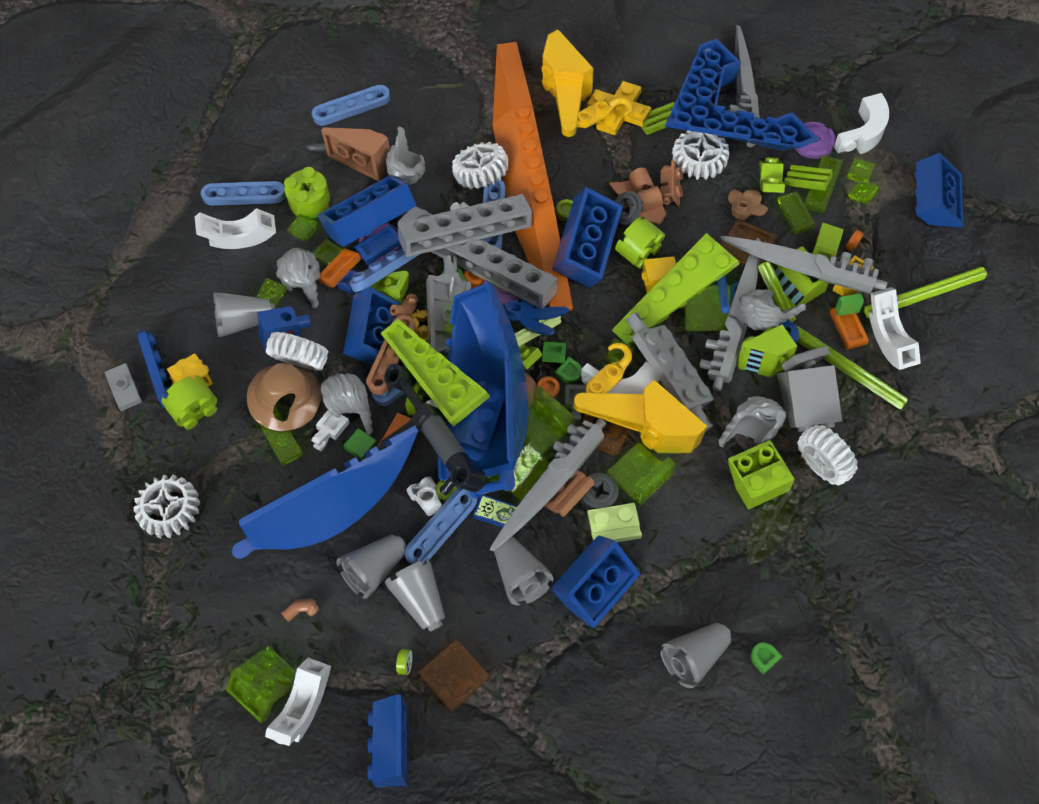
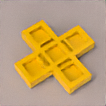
M623 81L615 95L596 89L588 101L587 107L598 101H608L616 97L627 98L633 105V110L628 116L624 115L628 109L626 105L616 106L608 117L597 122V130L616 135L624 121L643 127L644 122L649 117L651 107L636 102L642 92L641 86Z

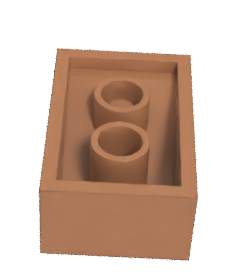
M323 127L321 132L328 157L377 181L382 179L387 172L386 158L390 151L388 138L384 134L377 133L371 129Z

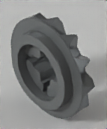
M624 192L614 201L623 206L618 222L621 225L632 224L639 218L640 213L644 211L642 209L644 202L635 192ZM627 205L632 206L629 210L630 213L625 212L628 208Z
M604 473L589 475L595 484L582 497L584 503H587L592 509L611 507L617 500L619 493L616 481ZM603 484V492L605 493V495L601 494L596 499V492L594 491V489L598 490L599 487H601Z

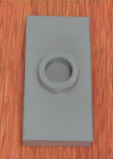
M827 346L806 351L793 356L784 362L782 367L785 372L801 367L809 369L815 366L816 362L829 355L830 351Z
M126 363L105 372L120 411L142 403Z

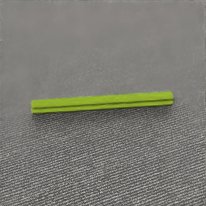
M978 267L897 295L898 309L983 280L987 276V271H985L984 267ZM872 304L865 306L864 313L867 318H870L869 311H873Z
M797 326L799 331L798 343L809 350L827 346L830 354L824 357V360L898 409H902L908 401L907 397Z

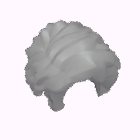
M398 127L395 145L391 146L387 154V171L389 175L411 185L423 176L425 161L422 155L408 151L409 147L405 131L402 127Z
M292 248L277 260V278L281 279L282 285L289 291H292V287L302 288L307 299L312 304L311 307L315 309L319 305L315 282L320 278L319 263L310 251Z
M759 289L750 291L739 298L741 303L740 310L744 317L743 321L748 324V327L756 331L778 327L787 319H791L794 315L804 311L806 304L802 303L799 306L781 311L780 307H777L771 299L773 291Z
M337 373L336 375L329 376L321 384V393L323 394V402L326 408L336 418H340L342 413L360 414L366 434L371 435L373 432L365 385L355 374Z
M760 396L748 398L746 402L739 405L737 413L726 426L725 431L718 440L719 446L724 447L725 443L736 434H742L746 438L754 439L756 445L772 439L783 426L786 411L772 399Z

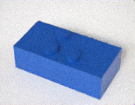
M389 175L318 214V217L327 236L344 247L362 236L372 234L375 231L374 229L417 205L408 184Z
M587 187L577 194L570 209L552 270L588 288L599 282L604 274L623 206Z

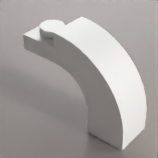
M882 93L862 99L858 112L865 125L838 134L834 146L837 153L849 152L857 148L859 153L863 154L879 143L889 119V107Z
M257 208L247 217L236 221H223L200 212L195 216L196 235L209 239L210 246L217 248L239 249L255 246L266 241L276 233L274 215Z
M890 287L886 288L885 291L880 290L871 293L873 311H869L870 322L876 341L886 359L899 370L921 364L919 343L907 335L901 324L896 289Z
M645 362L636 374L629 378L621 379L608 393L643 394L644 388L651 381L655 380L661 386L663 384L649 363ZM588 363L581 369V380L584 385H587L599 372Z
M307 658L297 668L290 697L279 716L267 727L265 737L288 746L293 741L299 742L310 726L323 697L331 669L330 665Z

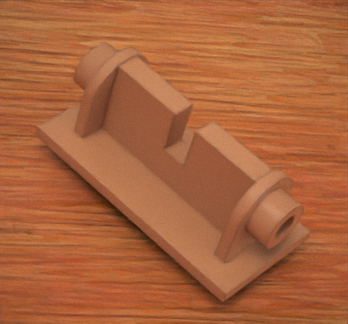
M671 160V166L665 165L660 171V183L662 185L660 192L664 205H669L675 201L677 206H680V197L683 196L680 180L683 179V173L681 168L677 167L675 161Z

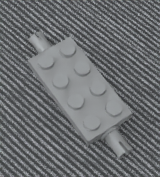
M451 255L443 258L444 273L442 275H429L426 279L428 344L446 357L447 360L450 347L446 346L447 338L451 339L453 325L449 323L454 296L471 289V282L463 281L457 272V257L453 256V261L451 262Z
M639 313L630 315L626 322L635 333L632 339L665 389L707 425L706 431L712 428L713 424H711L702 409L703 406L710 404L714 398L709 388L697 374V370L685 356L684 351L672 337L670 330L665 325L647 328Z

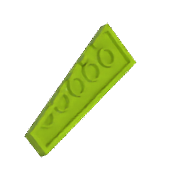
M706 233L612 331L627 346H631L635 343L632 339L635 333L626 322L630 315L639 313L647 328H654L657 324L666 320L672 312L686 305L687 301L695 295L705 291V288L715 280L718 281L737 267L739 261Z
M399 319L381 332V335L453 427L491 397L485 389L465 375L457 366L448 361L441 353L437 352Z

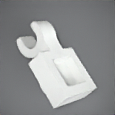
M328 410L316 424L319 432L311 440L315 443L313 447L322 451L330 437L336 440L348 426L349 419L343 415L340 418H336Z

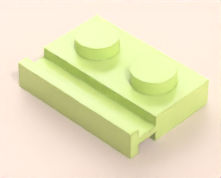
M635 503L587 510L593 540L598 535L615 540L616 542L641 539L642 533Z

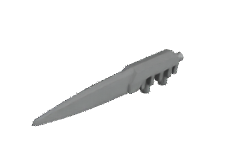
M737 25L735 57L741 64L736 78V104H729L727 111L737 113L738 110L755 113L754 117L759 118L758 96L755 90L750 57L742 29ZM747 143V146L753 147L755 144Z
M721 236L723 242L782 267L817 277L824 282L868 294L871 293L873 287L885 291L887 286L886 281L877 279L879 269L871 270L874 261L870 258L864 259L861 268L858 267L859 263L849 264L851 254L848 252L842 253L839 262L833 256L828 260L826 256L820 254L815 255L755 240Z
M752 254L748 257L729 315L727 316L725 323L727 331H720V339L718 341L711 339L706 341V348L715 350L713 361L703 359L700 361L699 368L709 370V379L714 380L712 389L716 391H721L723 383H730L748 324L743 321L744 317L740 310L741 303L739 298L756 289L760 258Z
M599 418L595 424L585 420L582 423L583 428L573 424L569 425L567 432L572 434L570 443L563 444L560 441L554 443L553 449L558 451L555 454L556 459H553L548 465V469L513 512L490 548L491 551L498 549L521 529L558 492L566 481L576 474L604 439L602 429L606 422L603 419Z

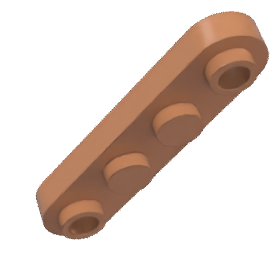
M401 315L393 321L395 322L399 319L411 330L416 331L414 320L410 316ZM384 340L366 380L369 391L375 395L384 394L391 387L384 381L386 369L391 364L400 365L402 362L386 340Z

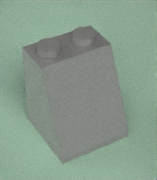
M834 365L777 374L790 428H798V432H802L812 427V425L820 424L826 428L835 427V422L842 421Z

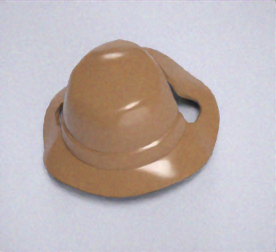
M278 363L261 369L251 381L247 391V404L252 417L262 426L275 431H290L307 424L315 416L322 399L321 384L307 369L286 363ZM293 393L296 397L289 410L288 419L282 422L274 416V406L282 396Z

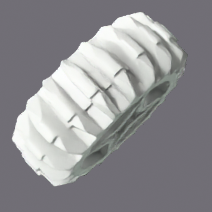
M687 130L685 134L681 133L679 139L675 141L672 150L673 160L677 167L681 168L683 174L688 173L689 178L692 176H696L697 180L700 177L707 180L708 176L714 178L716 173L721 174L722 170L727 166V160L729 159V147L726 144L725 138Z
M481 142L478 145L474 144L472 147L467 146V149L461 150L460 154L456 155L452 161V172L456 181H458V184H462L463 188L469 187V189L474 187L479 189L483 186L487 187L489 184L494 185V182L500 181L501 177L505 176L508 170V157L505 150H503L502 146H498L497 143L492 144L491 142L486 144Z
M283 332L271 333L266 344V353L271 357L304 369L323 370L328 358V350L324 346L306 338Z
M815 425L805 430L802 436L799 437L797 443L799 446L798 450L802 453L801 457L805 459V464L809 465L824 481L827 480L830 484L839 486L846 481L848 482L853 477V474L856 473L858 462L854 458L855 454L850 450V446L844 442V439L838 436V433H833L830 428H826L823 425Z
M164 474L160 481L154 477V483L151 485L145 482L147 489L139 490L141 497L134 498L137 506L133 507L136 513L135 519L140 524V527L146 530L148 534H155L159 538H162L164 534L171 538L172 532L180 535V529L183 527L189 530L187 523H195V518L192 515L199 514L197 506L200 505V501L197 498L198 493L194 490L193 485L189 482L187 483L185 478L181 477L178 479L176 475H172L169 479ZM171 492L181 493L184 495V497H173L171 495ZM150 515L161 516L163 521L151 519Z

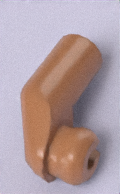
M408 294L401 305L393 304L390 308L391 315L409 316L413 314L418 302L417 296Z
M312 598L297 599L282 611L281 615L290 622L300 612L306 611L309 616L315 615L319 611V606L315 604L316 601Z

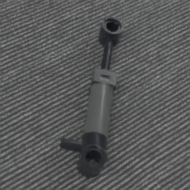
M391 364L384 374L385 383L388 386L405 392L417 410L410 419L413 426H416L419 432L424 433L451 474L441 486L440 492L443 495H448L454 486L474 493L480 491L485 485V472L474 465L445 423L447 418L440 409L425 402L423 403L413 389L417 380L409 369L399 364Z

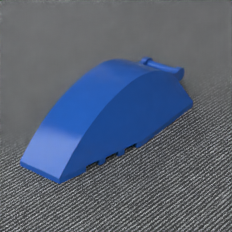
M485 283L454 296L449 323L453 325L451 339L447 338L446 346L450 347L448 361L457 366L475 382L485 381L506 390L487 452L480 461L471 459L477 468L485 472L486 477L500 474V480L486 483L478 492L469 491L474 499L481 498L486 493L502 489L505 491L514 489V469L524 446L529 415L526 377L517 339L493 285ZM438 456L439 479L447 481L451 474Z
M416 426L385 441V449L379 451L376 446L365 452L366 459L358 462L355 457L344 463L346 470L338 473L335 468L241 518L239 524L247 538L233 546V556L241 559L248 556L255 549H295L307 547L328 540L347 529L365 515L391 487L409 455L418 432Z

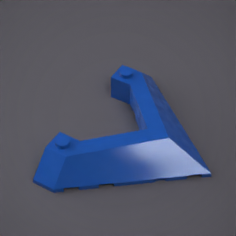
M718 39L700 44L698 53L693 60L691 69L686 76L665 127L717 135L782 151L802 148L817 142L819 139L793 112L778 118L767 116V119L754 117L755 113L738 110L735 113L726 111L724 106L717 105L720 88L736 82L741 64Z

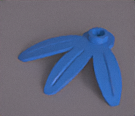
M525 300L521 302L510 301L504 307L510 321H518L527 330L542 335H552L555 333V330L537 320L556 318L569 311L567 307L562 306L544 307L542 310L535 308L536 306Z

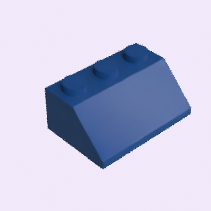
M940 153L916 162L915 178L917 180V189L915 194L917 206L915 210L917 216L922 218L928 225L964 226L962 173Z
M371 287L353 295L343 354L360 362L374 363L385 340L381 332L389 327L395 318L399 317L391 315L390 308L393 304L401 305V303Z
M478 381L476 383L485 389L491 397L454 427L448 420L445 422L468 456L476 461H480L488 450L506 394L505 389L485 381Z
M598 535L552 586L551 590L568 609L590 627L595 628L641 573L615 540Z
M394 695L373 702V710L368 712L369 727L373 726V737H368V752L372 753V763L368 764V780H372L375 787L407 786V706L402 695Z

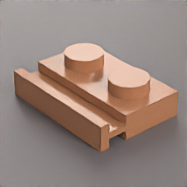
M577 471L544 507L564 517L595 484L592 477H587L584 473Z

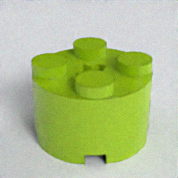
M305 167L303 170L297 171L285 179L284 191L289 207L296 216L301 218L306 216L309 219L317 218L318 214L329 208L331 197L326 179L312 167Z
M644 216L642 218L639 217L626 229L624 241L619 239L615 251L635 267L642 269L644 260L648 259L647 257L651 253L655 255L661 249V242L665 234Z
M195 375L197 379L185 377L173 384L167 390L169 394L167 398L163 397L161 401L177 425L185 427L187 430L194 428L202 417L212 416L217 411L215 406L217 398L198 375Z

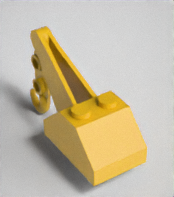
M559 30L548 34L543 53L542 85L546 91H549L556 97L562 134L564 136L572 137L576 134L577 128H588L610 115L616 106L621 104L626 105L628 108L624 115L628 116L631 114L633 105L630 100L624 97H616L608 101H598L580 111L581 101L592 96L593 67Z
M623 343L610 345L608 350L621 349L624 352V357L620 361L606 365L587 383L586 393H579L575 396L574 409L577 412L601 418L640 432L643 444L651 450L654 449L657 453H691L701 443L707 425L655 380L651 381L644 388L643 394L608 393L621 381L626 367L632 360V352L627 345Z

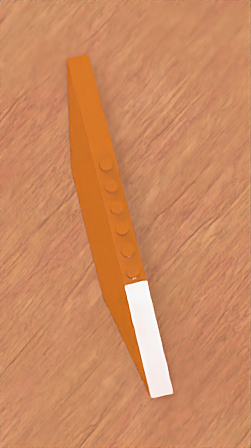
M517 42L497 44L492 125L495 142L498 146H502L508 157V170L506 175L502 176L505 184L506 198L523 194L532 210L531 227L516 230L515 233L528 263L533 264L536 268L546 273H551L557 278V293L547 306L567 307L569 311H573L567 277L552 270L560 245V236L534 110Z

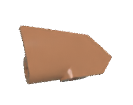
M637 168L632 171L628 181L609 183V186L618 196L627 191L637 193L644 202L642 204L644 211L640 213L639 217L642 218L644 216L652 224H661L666 216L662 195L658 186L654 187L646 168Z

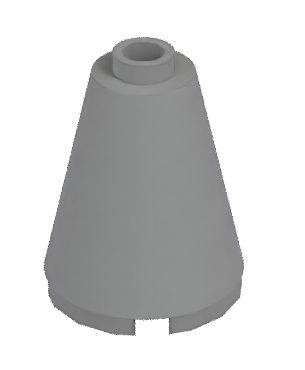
M221 292L213 293L218 337H224L258 326L257 312L275 309L274 303H270L269 299Z
M391 534L340 556L336 562L337 567L342 565L344 570L340 573L345 582L356 594L362 592L364 594L362 598L366 599L373 594L405 555L406 544L400 536Z
M514 537L509 538L498 549L494 550L504 588L511 604L520 605L519 601L524 600L527 604L531 603L549 590L548 583L550 580L553 582L554 579L551 572Z
M425 559L424 564L419 561L395 573L397 579L391 581L389 577L385 581L387 588L423 630L428 628L429 632L443 625L441 621L445 619L429 559Z
M713 623L669 640L662 645L664 648L660 650L662 661L671 676L676 673L680 678L677 681L686 688H694L730 645L731 632L725 625Z

